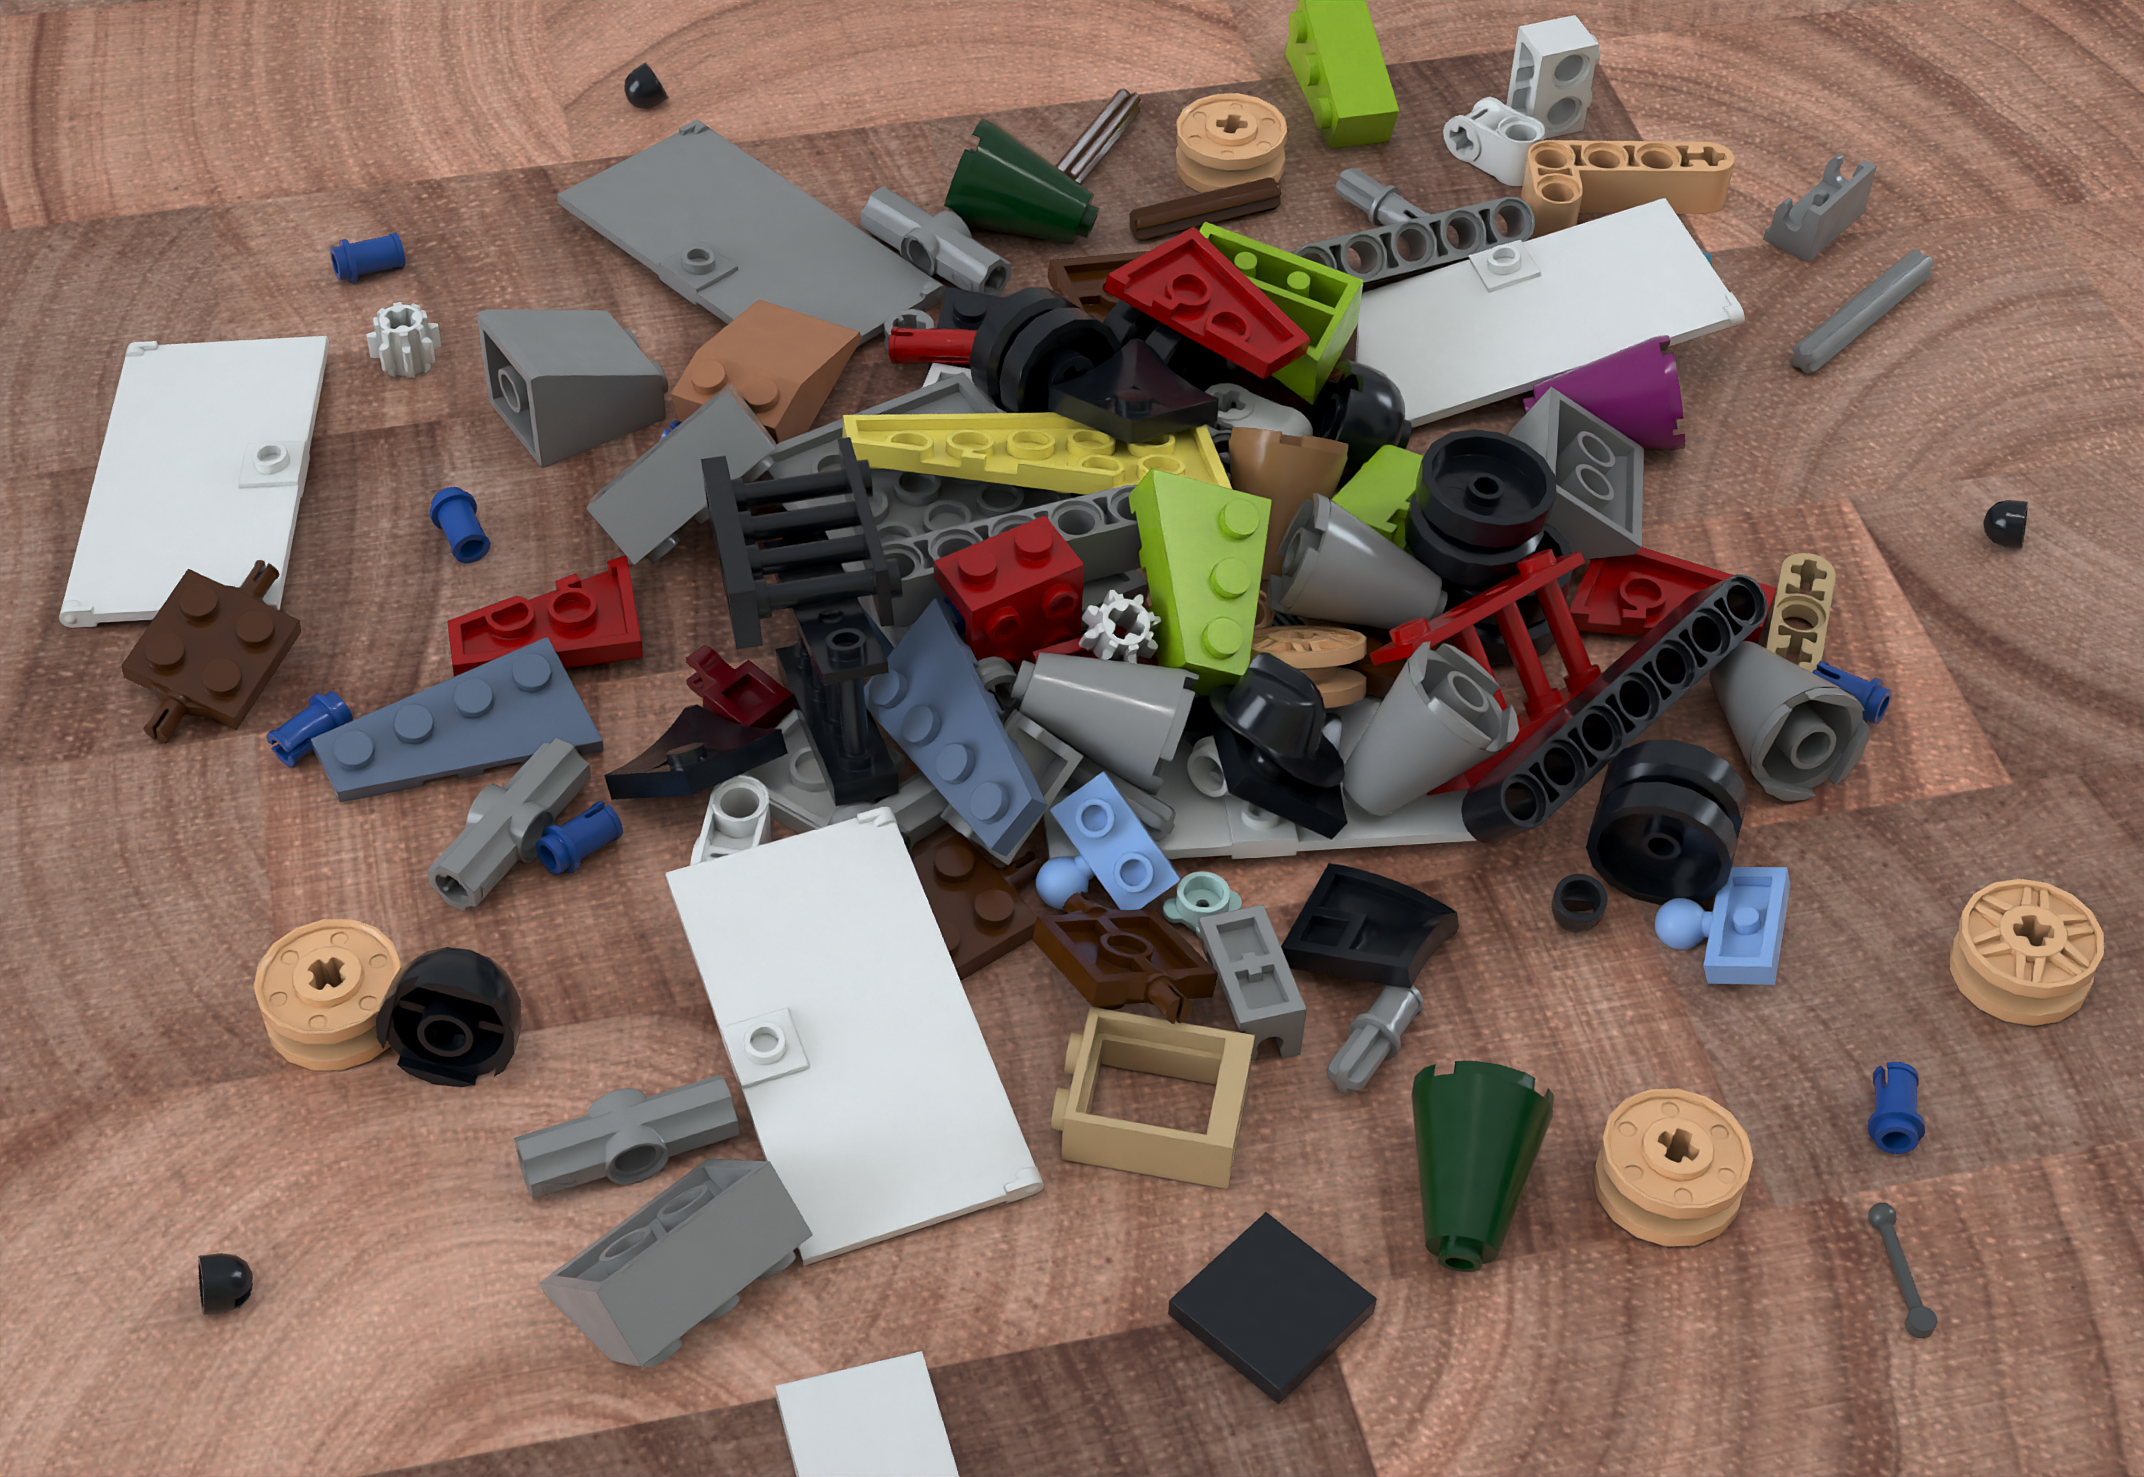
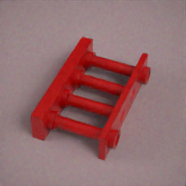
M1552 549L1532 554L1516 563L1520 571L1516 575L1429 622L1426 621L1425 617H1421L1393 628L1389 631L1392 642L1369 653L1374 666L1404 658L1408 660L1410 655L1423 642L1430 641L1429 649L1431 650L1432 646L1451 637L1457 649L1473 658L1497 682L1474 626V623L1493 614L1527 698L1522 702L1525 711L1517 715L1519 732L1514 741L1501 752L1429 791L1427 796L1469 789L1475 786L1603 673L1598 664L1592 665L1557 580L1558 577L1585 563L1581 551L1556 558ZM1535 591L1568 673L1563 678L1566 687L1561 690L1550 687L1516 603V600ZM1499 688L1493 694V697L1502 711H1504L1507 705Z

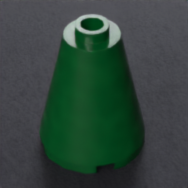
M981 119L972 134L980 138L977 149L964 150L953 176L944 206L949 208V211L957 214L968 227L1071 245L1075 243L1078 235L1087 239L1100 208L1091 205L1094 194L995 122Z
M1468 1060L1455 1061L1454 1074L1434 1076L1436 1064L1424 1067L1414 1076L1411 1092L1425 1246L1429 1252L1438 1257L1440 1265L1459 1272L1478 1271L1482 1268V1264L1490 1263L1497 1259L1552 1120L1554 1094L1549 1088L1544 1096H1541L1534 1091L1535 1078L1523 1071L1500 1064Z

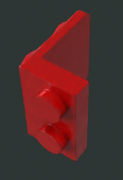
M1045 515L934 561V580L965 619V644L971 647L977 662L994 656L1003 658L1012 666L1014 673L1018 675L1022 661H1028L1033 651L1081 637L1084 563Z

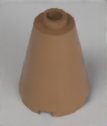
M1244 427L1232 428L1231 437L1228 440L1232 489L1272 500L1260 582L1261 591L1267 593L1271 573L1279 577L1283 575L1282 564L1284 557L1277 555V552L1290 522L1306 498L1313 501V493L1321 494L1332 500L1348 460V444L1315 436L1302 435V437L1285 435L1282 434V431Z

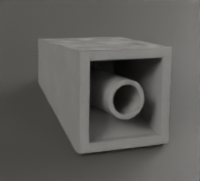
M486 309L476 313L489 402L541 468L666 419L664 393L668 392V381L664 370L656 360L650 361L644 355L632 331L628 328L622 329L607 310Z

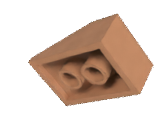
M758 299L701 346L694 354L671 392L678 421L683 422L726 385L731 383L776 444L808 432L858 346L861 334L859 331Z

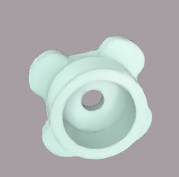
M1205 871L1188 874L1179 882L1176 898H1170L1164 902L1163 914L1169 922H1181L1190 930L1195 931L1199 938H1202L1198 927L1199 917L1241 909L1242 900L1238 893L1230 890L1227 882L1219 875Z

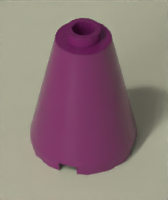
M1668 335L1652 337L1533 385L1534 397L1523 399L1526 414L1552 387L1644 449L1670 451L1685 449V434L1673 435V430L1678 429L1677 420L1684 419L1674 353L1664 355L1661 353V351H1667L1671 342Z

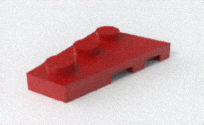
M1194 226L1107 274L1104 291L1262 379L1267 378L1307 353L1311 338Z
M1641 547L1634 555L1591 559L1569 610L1578 631L1645 636L1690 595L1734 575ZM1759 582L1757 583L1761 586L1766 596V617L1761 625L1743 640L1756 644L1763 631L1777 590L1775 587Z
M624 555L608 561V571L581 580L575 573L556 580V590L530 600L516 595L448 620L454 677L548 637L564 668L643 658L642 640L627 556Z

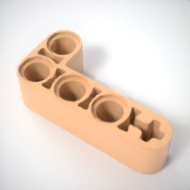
M1539 141L1528 149L1521 191V199L1531 207L1535 216V227L1530 237L1535 239L1576 226L1579 213H1618L1662 198H1666L1676 214L1715 213L1725 205L1735 156L1726 146L1714 142Z

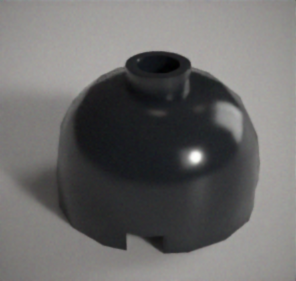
M1346 359L1340 361L1335 367L1345 371L1339 382L1327 379L1315 408L1311 426L1313 428V436L1349 445L1348 460L1340 479L1351 480L1361 469L1362 465L1365 462L1367 463L1383 445H1393L1406 449L1411 435L1412 424L1411 421L1405 419V402L1394 382L1383 372Z
M450 947L426 951L400 968L392 980L376 1016L377 1039L383 1050L386 1041H388L391 1048L400 1055L397 1065L414 1077L435 1085L453 1087L475 1085L478 1075L489 1073L496 1069L494 1077L502 1073L513 1057L520 1036L521 999L508 973L491 958L472 950Z

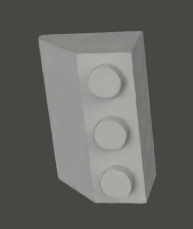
M729 383L597 492L586 509L634 565L646 555L654 563L681 540L675 531L690 518L694 517L699 524L709 518L701 459L726 456L731 479L743 478L744 484L752 483L774 464L768 454L776 448V442L739 392Z
M1550 387L1508 433V436L1525 442L1543 456L1555 474L1557 495L1550 517L1546 523L1554 527L1569 543L1572 553L1581 551L1584 559L1634 555L1642 547L1644 448Z
M708 1158L542 1280L539 1285L545 1295L611 1361L639 1367H652L675 1354L683 1344L680 1337L700 1321L708 1323L731 1311L740 1300L737 1293L756 1278L766 1279L772 1277L788 1267L796 1257L793 1250L813 1234L770 1161Z

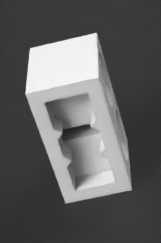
M1576 15L1519 26L1506 106L1543 123L1545 127L1544 139L1583 131L1587 108L1590 107L1592 102L1591 86L1595 65L1598 64L1600 59V48L1596 37L1589 33Z

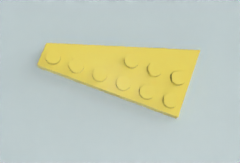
M1055 412L843 415L842 437L851 438L857 461L868 459L871 469L884 468L1045 489L1056 493L1087 495L1125 485L1138 484L1148 471L1153 468L1232 489L1206 424L1129 444Z

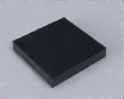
M1265 1212L1169 1300L1168 1315L1276 1403L1280 1404L1374 1313L1377 1298Z

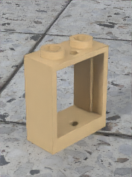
M1090 1007L1084 1034L1072 1032L1068 1043L1065 1073L1073 1075L1071 1088L1058 1087L1053 1106L1051 1129L1063 1131L1061 1160L1228 1189L1250 1080L1255 1035L1188 1023H1178L1176 1021L1175 1024H1172L1165 1019ZM1101 1065L1216 1085L1207 1134L1090 1114Z

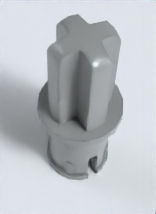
M1357 168L1345 169L1340 174L1339 180L1335 185V190L1339 196L1369 214V221L1377 226L1380 224L1386 226L1432 215L1402 198L1397 187L1392 185L1385 187Z
M1385 985L1382 990L1383 992L1369 1011L1353 1019L1349 1027L1350 1037L1327 1068V1076L1337 1084V1090L1345 1094H1350L1353 1090H1362L1383 1060H1390L1397 1055L1401 1047L1400 1037L1423 1009L1421 1005L1424 1003V999L1415 986L1412 985L1411 989Z

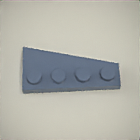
M934 598L887 657L889 673L872 676L864 686L866 708L989 849L1007 857L1048 805L1017 742L1008 737L999 719L1003 713L994 694L985 690L977 674L976 668L979 667V664L971 647L962 642L955 628L958 621L951 606Z
M548 637L311 738L313 750L339 802L421 787L424 785L425 780L458 774L459 779L483 775L485 774L484 769L518 762H522V765H524L543 743L550 744L555 738L575 746L577 751L580 750L581 755L603 751V740Z

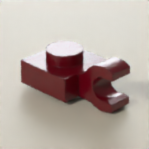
M703 645L686 657V663L697 671L686 679V684L694 693L703 698L704 709L721 718L749 727L768 729L793 710V694L749 659L734 669L715 650L707 645Z

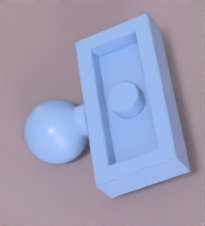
M1106 771L1100 773L1050 809V812L1080 852L1074 859L1064 856L1052 858L1040 868L1036 877V889L1043 902L1050 907L1063 909L1062 906L1064 907L1065 902L1071 895L1077 892L1081 895V891L1087 893L1089 880L1094 876H1097L1119 909L1125 911L1141 909L1182 880Z
M1732 867L1727 884L1716 893L1713 911H1704L1699 904L1690 899L1676 898L1669 900L1660 907L1655 917L1654 926L1658 938L1667 946L1679 950L1692 949L1698 946L1704 938H1708L1704 960L1707 984L1775 985L1791 886L1787 867Z

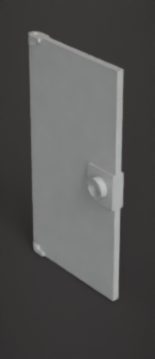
M699 120L679 128V133L557 194L559 205L657 273L659 279L696 306L702 305L727 324L760 299L859 331L861 340L858 346L884 332V322L893 312L902 309H916L925 312L939 304L945 296L946 287L885 247Z

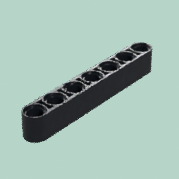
M1736 574L1686 598L1468 791L1463 798L1461 807L1462 820L1467 831L1478 841L1496 843L1534 829L1544 823L1761 625L1767 613L1766 596L1761 586L1747 575Z

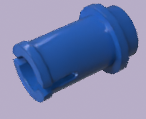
M397 232L355 243H349L347 239H342L339 241V246L330 248L331 262L337 279H349L350 283L358 282V276L396 267L402 268L406 265L403 246Z
M448 487L442 489L433 497L429 513L430 518L436 527L443 529L451 546V552L457 561L462 563L475 562L487 554L491 544L475 515L477 504L470 493L458 487Z
M1823 660L1817 664V670H1813V674L1851 693L1865 710L1863 711V720L1865 722L1869 721L1873 724H1878L1881 721L1892 696V691L1883 687V680L1875 677L1869 682L1833 667Z
M329 691L324 696L318 693L314 694L309 699L310 706L266 735L268 743L272 745L276 742L279 743L271 749L285 765L293 767L300 759L313 751L311 738L353 721L350 709L336 693Z
M598 801L590 809L562 826L549 825L544 828L542 838L535 843L537 855L544 867L555 875L561 872L567 874L574 873L580 867V860L622 836V823L617 813L609 804L605 806L603 801Z
M1888 1062V1083L1885 1082V1069L1881 1065L1873 1072L1875 1113L1868 1119V1133L1875 1141L1876 1146L1882 1151L1890 1154H1904L1914 1150L1918 1142L1925 1135V1121L1917 1113L1919 1074L1909 1064Z

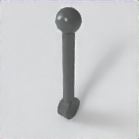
M1879 1202L1874 1204L1869 1209L1868 1220L1872 1227L1881 1232L1909 1309L1905 1320V1328L1916 1338H1927L1933 1334L1937 1325V1316L1930 1308L1922 1305L1894 1228L1897 1220L1896 1211L1887 1203Z

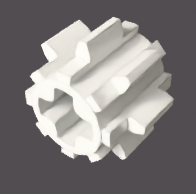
M397 302L387 309L381 308L377 312L378 317L373 318L375 332L366 334L370 358H380L382 370L388 371V375L394 378L398 375L411 379L415 378V375L422 371L425 373L431 369L430 364L436 362L434 349L441 347L438 323H428L426 311L421 310L420 306L414 303L410 306Z
M1110 590L1100 608L1089 605L1082 616V620L1089 627L1081 638L1079 646L1086 648L1087 652L1093 651L1099 659L1137 663L1139 656L1150 659L1159 646L1151 638L1154 634L1153 631L1160 624L1161 618L1154 616L1153 611L1148 613L1142 606L1144 602L1143 595L1139 594L1133 600L1124 599L1123 594L1118 595L1115 590ZM1116 624L1127 630L1124 640L1117 638L1113 634Z

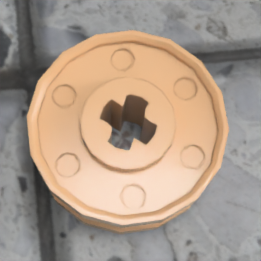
M1239 93L1214 94L1197 99L1185 107L1176 121L1178 144L1175 154L1176 170L1187 186L1200 193L1267 177L1274 178L1276 183L1280 181L1285 171L1286 158L1284 146L1287 142V126L1285 117L1274 105L1258 97Z
M1282 625L1254 629L1249 664L1259 654L1270 653L1303 672L1320 690L1325 708L1349 705L1365 697L1366 677L1360 672L1339 667L1361 660L1366 655V637L1360 632L1323 625Z
M2013 879L1994 882L1974 893L1962 911L1959 931L1950 949V972L1960 992L1978 1009L2005 1022L2030 1026L2060 1022L2080 1010L2090 993L2094 982V974L2104 956V933L2093 912L2073 894L2051 884L2032 880Z
M322 919L297 927L273 943L258 964L253 987L272 1046L288 1062L313 1071H342L370 1062L391 1047L388 1041H386L383 1050L377 1039L376 1016L386 991L399 969L402 968L394 943L376 927L353 919Z
M1649 1089L1626 1098L1609 1115L1593 1172L1597 1199L1615 1223L1637 1238L1663 1246H1696L1720 1236L1735 1220L1742 1194L1748 1182L1753 1154L1748 1134L1733 1114L1710 1098L1682 1089Z

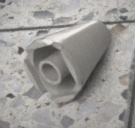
M1313 493V501L1306 498L1291 520L1277 552V555L1284 557L1282 564L1283 575L1279 577L1272 573L1270 574L1266 596L1268 609L1280 614L1389 630L1421 617H1425L1426 621L1429 622L1443 614L1447 602V592L1441 590L1442 578L1436 575L1427 566L1333 500L1318 493Z
M1430 641L1423 642L1410 655L1344 765L1345 775L1342 779L1343 794L1350 805L1363 814L1371 813L1377 816H1387L1501 752L1514 741L1519 732L1517 714L1512 704L1502 711L1493 697V694L1500 688L1498 683L1473 658L1456 647L1443 643L1434 651L1429 649Z
M1742 641L1710 670L1709 680L1754 779L1766 793L1783 801L1809 799L1816 796L1811 790L1812 788L1824 783L1828 779L1835 786L1847 777L1861 759L1869 739V725L1863 720V711L1865 710L1862 704L1848 691L1750 641Z
M1039 652L1035 664L1025 660L1022 661L1010 697L1022 701L1018 712L1044 728L1047 732L1111 773L1156 796L1164 781V778L1159 777L1163 761L1172 762L1195 695L1191 688L1198 681L1199 675L1186 669Z

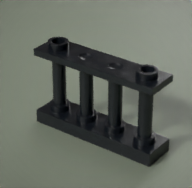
M850 437L838 439L840 470L744 484L743 478L731 479L726 456L701 459L708 515L736 649L763 645L760 619L772 618L771 611L864 596H873L881 627L894 625L891 599L903 597L897 558L885 559L868 497H873L868 459L857 461ZM837 495H845L846 499L844 503L751 516V512L748 510ZM853 527L855 531L854 536L759 550L758 544L755 543ZM863 561L865 570L768 585L766 578L763 579L765 575Z
M824 531L784 537L783 539L764 542L763 544L764 549L828 540L829 538ZM841 564L778 573L774 574L777 583L840 574L845 573ZM858 598L789 608L797 626L798 643L794 646L775 649L777 668L785 688L793 694V707L797 712L800 724L835 806L899 793L898 771L871 713L866 708L863 683L864 677L889 673L888 661Z

